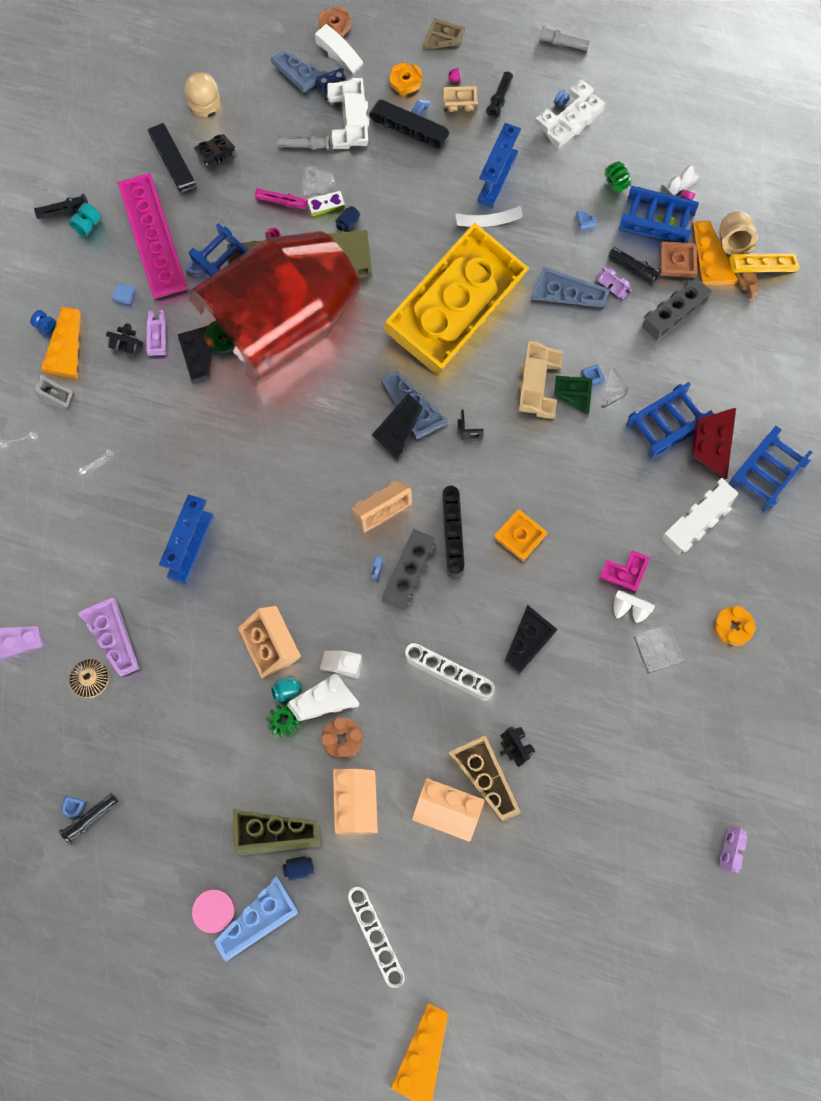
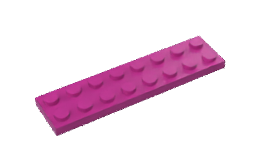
M151 173L117 182L153 298L157 299L187 290L188 287Z

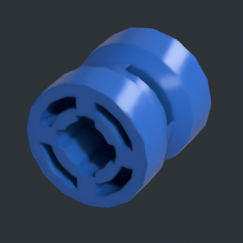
M37 310L32 315L30 323L35 328H40V331L47 335L54 330L56 320L47 316L42 310Z

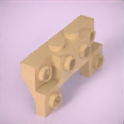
M528 341L525 364L521 363L520 369L523 380H519L518 391H521L519 411L536 413V417L555 419L557 400L543 397L547 369L561 370L563 351L548 348L540 342Z

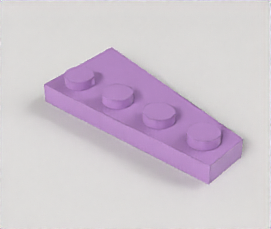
M114 597L77 612L86 623L89 631L96 638L97 643L103 649L119 676L122 677L140 669Z
M38 626L0 628V659L43 646Z

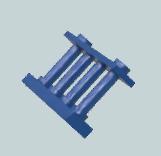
M504 123L479 179L485 181V184L478 196V203L494 207L518 155V150L513 149V146L521 131L520 127Z
M631 185L628 199L632 200L628 214L623 213L619 229L667 242L688 243L692 230L686 229L689 216H695L699 202ZM639 202L649 204L645 218L635 216ZM656 206L666 208L662 223L652 220ZM673 210L683 213L679 227L669 225Z
M218 223L216 228L219 235L202 251L198 252L192 248L188 253L190 259L243 305L247 301L245 290L262 273L270 278L272 276L271 267L265 260L261 261L239 242L226 226L222 227ZM224 239L232 245L215 262L210 263L207 260V256ZM237 250L245 256L228 273L223 274L219 271L220 267ZM251 261L257 269L241 285L238 284L236 286L232 279Z
M690 382L684 385L679 384L671 393L641 411H634L628 416L627 428L636 424L651 444L648 452L651 459L693 435L697 419L714 414L712 410L707 413L701 412L688 396L687 392L691 386ZM680 397L694 414L695 420L692 422L686 421L672 401ZM666 406L680 424V429L677 431L671 430L657 411ZM649 415L652 416L666 435L661 441L654 437L642 421Z
M776 425L728 483L733 488L738 484L740 486L743 485L764 500L766 504L761 509L763 512L768 507L772 509L779 501L776 497L801 467L805 469L811 461L809 456L813 453L809 450L803 457L781 441L778 435L782 429ZM770 445L773 447L775 445L799 462V464L792 470L770 454V450L767 448ZM759 458L762 460L766 459L788 475V477L781 483L759 467L757 460ZM748 471L751 473L755 472L777 489L772 497L747 479L746 474Z
M187 495L159 563V566L170 569L167 575L168 579L186 584L214 517L213 513L203 511L207 502L205 499Z

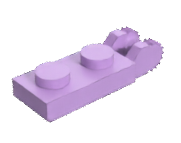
M160 309L159 320H154L155 314L153 310H148L147 354L148 356L166 355L165 311Z

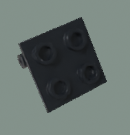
M224 134L216 135L213 139L207 142H200L198 146L194 147L195 151L204 160L205 168H211L217 165V163L220 164L218 155H220L221 160L224 162L233 158L236 154L235 146Z

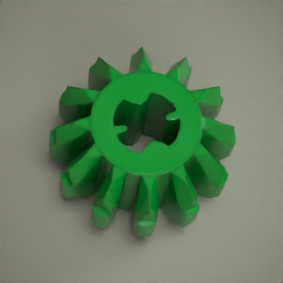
M620 161L614 162L605 168L604 175L608 186L616 193L624 191L631 185L630 173Z
M284 704L283 709H281L280 705H276L278 711L270 710L273 717H267V721L271 722L267 727L269 730L273 729L272 734L274 736L279 733V737L283 739L285 733H287L288 737H292L290 731L293 730L297 733L298 729L294 725H301V721L297 720L290 709L288 710L287 704ZM283 717L286 718V723H287V724H285V725H283V724L281 723V722H282L281 718H283Z

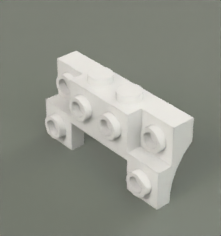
M351 78L343 82L328 83V102H342L344 129L332 130L331 132L332 149L367 146L369 117L366 116L368 102L365 101L363 78Z
M582 79L570 88V94L576 100L563 112L556 116L549 109H546L535 119V123L542 128L550 142L558 149L574 135H578L583 127L590 125L593 119L604 110L605 102L593 94L594 88Z

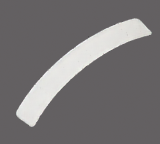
M521 206L489 215L455 214L457 225L471 227L474 222L480 227L496 226L523 217Z

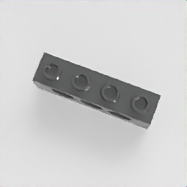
M698 277L693 281H688L683 286V289L675 291L670 296V299L662 301L654 311H649L644 316L642 327L656 341L708 302L712 291Z
M415 529L412 530L382 595L384 603L404 610L406 605L410 606L413 595H411L413 589L418 588L421 582L419 576L421 572L426 571L429 561H427L428 556L433 555L436 549L434 544L435 537ZM415 551H421L423 555L415 556L413 553ZM408 567H412L415 569V572L407 573L405 570ZM400 584L408 586L406 590H399L397 587Z

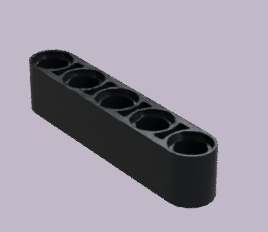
M381 99L377 100L369 113V117L374 122L436 149H440L450 134L446 127Z
M160 123L148 128L149 135L180 194L197 188L193 176L165 124Z
M450 485L445 487L442 493L447 575L451 579L456 580L463 576L465 564L460 493L457 487ZM451 494L454 495L455 498L448 499L446 496ZM449 512H454L457 515L455 517H450L447 514ZM456 530L458 533L456 535L449 534V531ZM455 547L459 549V552L452 553L450 549ZM456 565L460 567V570L455 572L451 570V567Z

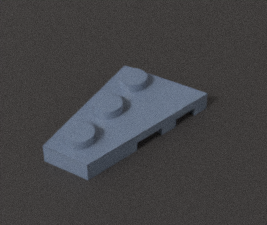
M286 51L271 57V63L302 92L316 85V77L328 73L324 70L322 72L317 70L316 66L312 64L307 65L301 62L300 58Z

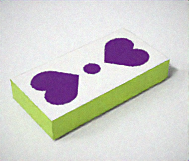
M341 191L307 199L312 217L345 208Z

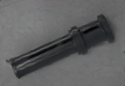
M506 71L503 73L496 94L490 99L491 104L487 107L486 113L491 118H498L501 114V107L505 104V95L513 79L511 72Z
M83 193L79 197H67L66 201L34 208L37 219L67 211L74 213L83 203H88V200Z
M613 247L608 257L635 271L637 276H643L650 280L652 284L657 280L661 269H655L648 265V262H641L616 247Z
M110 793L84 815L75 817L73 822L66 828L58 830L67 844L71 845L72 840L81 833L85 834L93 822L117 805L119 801Z

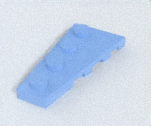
M277 876L265 890H262L257 899L244 909L239 918L233 921L214 941L224 961H228L299 913Z

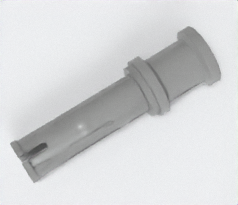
M543 26L539 39L540 42L547 41L551 42L552 45H557L558 43L587 52L588 47L582 44L589 46L590 43L589 40L561 34L559 30H550L546 26Z
M312 134L310 137L278 136V147L330 150L329 134H326V136H315V134Z

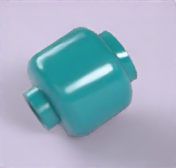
M293 676L279 678L271 686L272 696L280 704L288 703L302 692L301 683L296 681Z

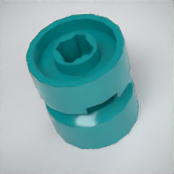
M83 203L77 210L78 214L75 213L68 223L78 234L87 237L93 230L92 226H96L102 217L93 206Z

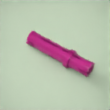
M259 188L255 191V199L282 204L288 208L292 206L305 210L307 207V198Z

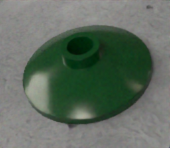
M226 319L213 321L207 326L204 337L209 348L216 352L225 353L235 348L241 333L235 323Z

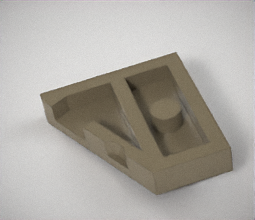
M434 18L423 43V49L458 46L465 32V27Z

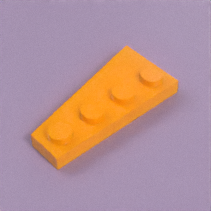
M693 221L691 226L694 243L697 244V263L700 280L705 285L736 284L738 279L732 270L711 221Z
M61 307L41 367L42 372L77 379L78 337L81 313L78 309Z
M428 1003L391 1089L414 1101H432L448 1016L447 1012Z

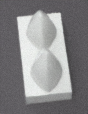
M688 165L664 182L661 189L666 194L677 197L682 193V190H686L698 182L699 176L694 173V166Z
M618 589L614 601L615 618H619L634 605L632 610L633 618L638 623L647 618L650 612L652 613L655 605Z

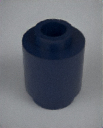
M353 206L346 208L335 220L337 229L342 232H349L359 221V211Z
M303 856L286 859V864H283L284 877H288L289 881L308 878L309 875L314 874L312 857L307 858Z

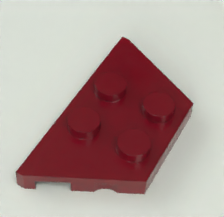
M736 408L697 419L695 424L691 457L698 462H702L707 469L713 470L719 475V478L724 480L728 478Z

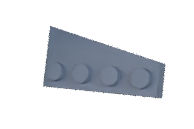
M543 267L531 299L604 308L610 289Z
M398 371L381 378V383L396 407L408 393L423 406L412 431L416 440L449 424V420L445 416L443 417L433 405L431 406L425 400V397L418 393Z

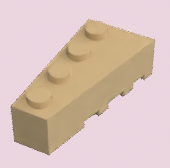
M486 735L449 752L503 822L521 814Z

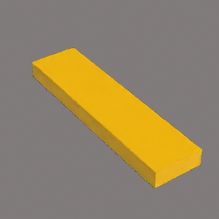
M731 254L729 257L733 272H797L800 268L795 254Z

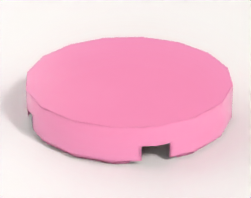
M208 890L202 893L196 899L192 908L194 923L200 930L206 933L224 931L232 923L235 913L233 900L227 893L220 890Z

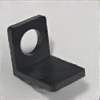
M461 410V419L457 420L458 430H461L462 440L482 439L484 429H465L464 410Z

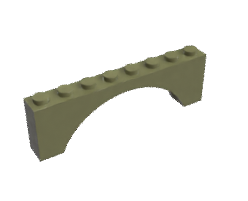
M367 230L341 231L331 234L322 233L320 235H304L302 237H286L283 239L242 243L261 261L265 260L269 265L292 255L315 254L339 262L354 277L372 276ZM227 244V250L232 246L231 244ZM238 250L228 259L229 271L245 257ZM250 261L232 279V282L236 286L238 284L241 285L257 267Z

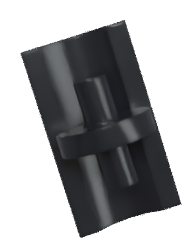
M126 323L123 327H118L117 331L121 332L122 335L109 331L106 333V337L109 338L108 348L119 351L121 342L126 343L124 352L135 355L138 346H143L142 341L130 337V335H136V331L132 330L131 324Z
M510 727L500 735L503 740L501 745L504 749L500 752L501 757L507 755L510 761L514 759L518 767L531 759L530 757L535 753L531 744L523 746L520 740L525 737L522 727L515 729Z

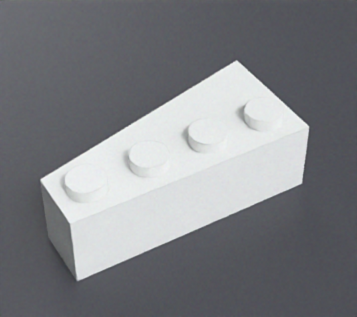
M721 478L713 491L709 490L699 501V505L695 503L686 513L687 516H682L663 535L661 540L677 556L682 551L686 553L693 546L692 542L695 539L699 541L706 534L705 530L708 527L712 529L719 522L717 518L721 515L726 516L732 510L730 506L739 493Z

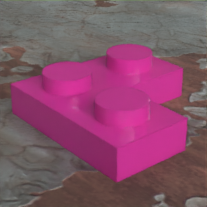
M632 550L626 566L607 559L599 579L636 593L650 557Z

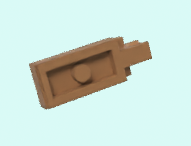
M734 272L738 279L739 288L743 291L746 290L749 299L756 298L759 293V283L755 272Z

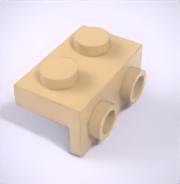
M477 86L443 87L444 110H448V112H456L458 109L474 111L478 106Z

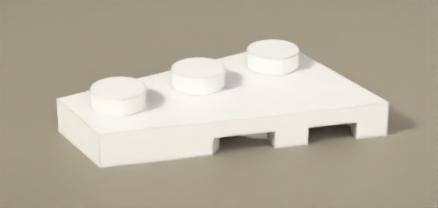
M337 673L288 702L287 706L297 720L302 721L322 716L325 713H335L350 707L351 709L359 706V702Z

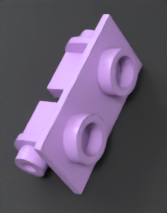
M602 266L603 273L599 272L596 275L597 282L606 288L613 284L610 291L618 298L624 299L627 295L626 291L631 292L630 283L623 277L621 279L616 277L617 273L610 267L606 269Z
M728 828L725 835L723 852L720 856V869H728L733 873H738V870H741L743 855L737 852L738 850L745 852L748 836H746L747 832L742 831L743 829Z

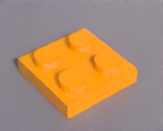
M518 509L494 535V539L523 562L547 536L548 532Z

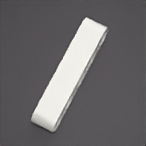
M413 643L407 646L405 657L410 665L480 700L487 701L493 696L495 688L493 682L419 644ZM417 651L420 655L417 658H411L409 653ZM433 659L437 662V665L429 667L426 662ZM447 668H451L455 674L447 676L444 671ZM469 677L473 682L470 685H465L462 679ZM480 687H489L490 693H481Z
M354 887L348 893V900L388 986L391 988L400 987L404 982L405 976L368 894L363 888ZM357 891H361L364 895L361 903H354L352 900V895ZM364 911L372 912L373 919L370 923L362 921L361 915ZM376 930L382 933V940L377 944L373 943L370 939L371 933ZM385 950L389 951L392 956L391 961L387 964L382 963L379 958L381 952ZM392 971H397L401 974V981L398 984H392L389 981V974Z

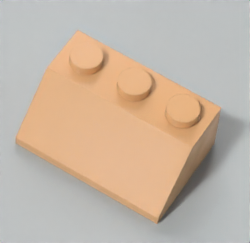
M401 480L390 482L380 492L375 491L368 499L356 502L351 508L352 516L365 533L412 505V490Z
M277 606L259 608L238 627L261 679L291 666L301 657Z
M333 770L335 834L378 833L375 770Z
M426 778L412 820L470 842L485 800Z

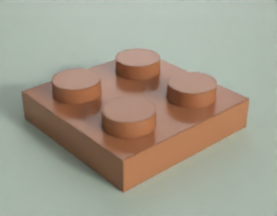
M661 242L660 276L696 278L697 244Z

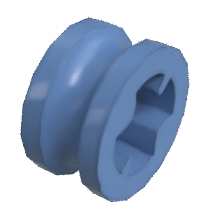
M561 90L556 95L554 103L562 108L569 101L570 95L568 93L565 94V91Z

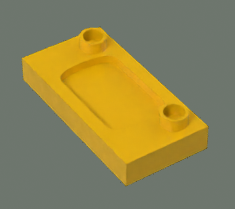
M474 222L385 321L382 330L438 376L521 281L529 268Z

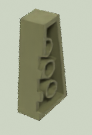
M233 809L234 851L238 856L321 847L320 827L316 820L288 818L274 814L267 815L260 814L259 812Z

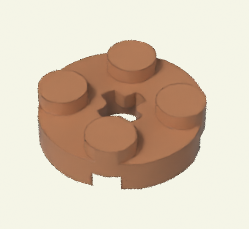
M332 7V10L327 11L325 9L319 15L320 29L327 24L342 38L351 28V18L344 8Z
M336 718L325 727L322 733V743L325 751L330 756L336 759H346L353 757L360 750L362 734L358 725L352 720ZM339 734H346L347 742L339 744L337 736Z

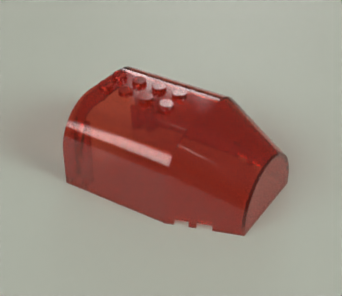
M314 231L263 240L191 289L189 300L200 315L204 313L205 307L218 321L243 356L247 365L245 374L255 388H257L328 337L359 293L360 282L353 265L335 240L323 231Z

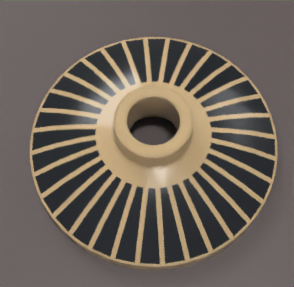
M86 659L77 663L69 676L71 689L83 698L98 696L105 690L109 682L108 669L102 662L95 659ZM86 674H90V678L88 680L84 679V676Z

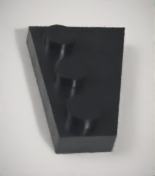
M207 326L177 334L192 383L210 378L211 348L206 344L204 337Z
M409 393L372 434L397 460H400L423 408Z
M527 605L504 662L520 675L558 629Z

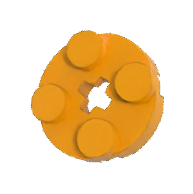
M402 62L391 69L389 83L399 95L405 96L421 88L422 72L417 65L412 64L411 66L407 65V62Z
M741 606L727 607L715 619V633L726 644L729 643L734 646L743 645L752 638L756 630L753 617ZM731 622L737 623L739 625L738 631L736 629L730 628V626L732 625Z

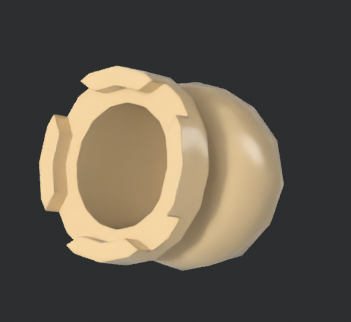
M194 72L187 78L184 91L192 113L199 117H208L207 114L214 111L216 113L221 107V99L214 78L205 72Z
M734 211L727 214L721 220L719 235L721 236V244L725 253L728 255L749 254L756 248L758 234L755 229V223L749 214L744 211Z

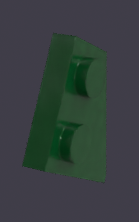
M556 376L554 395L589 415L593 378Z

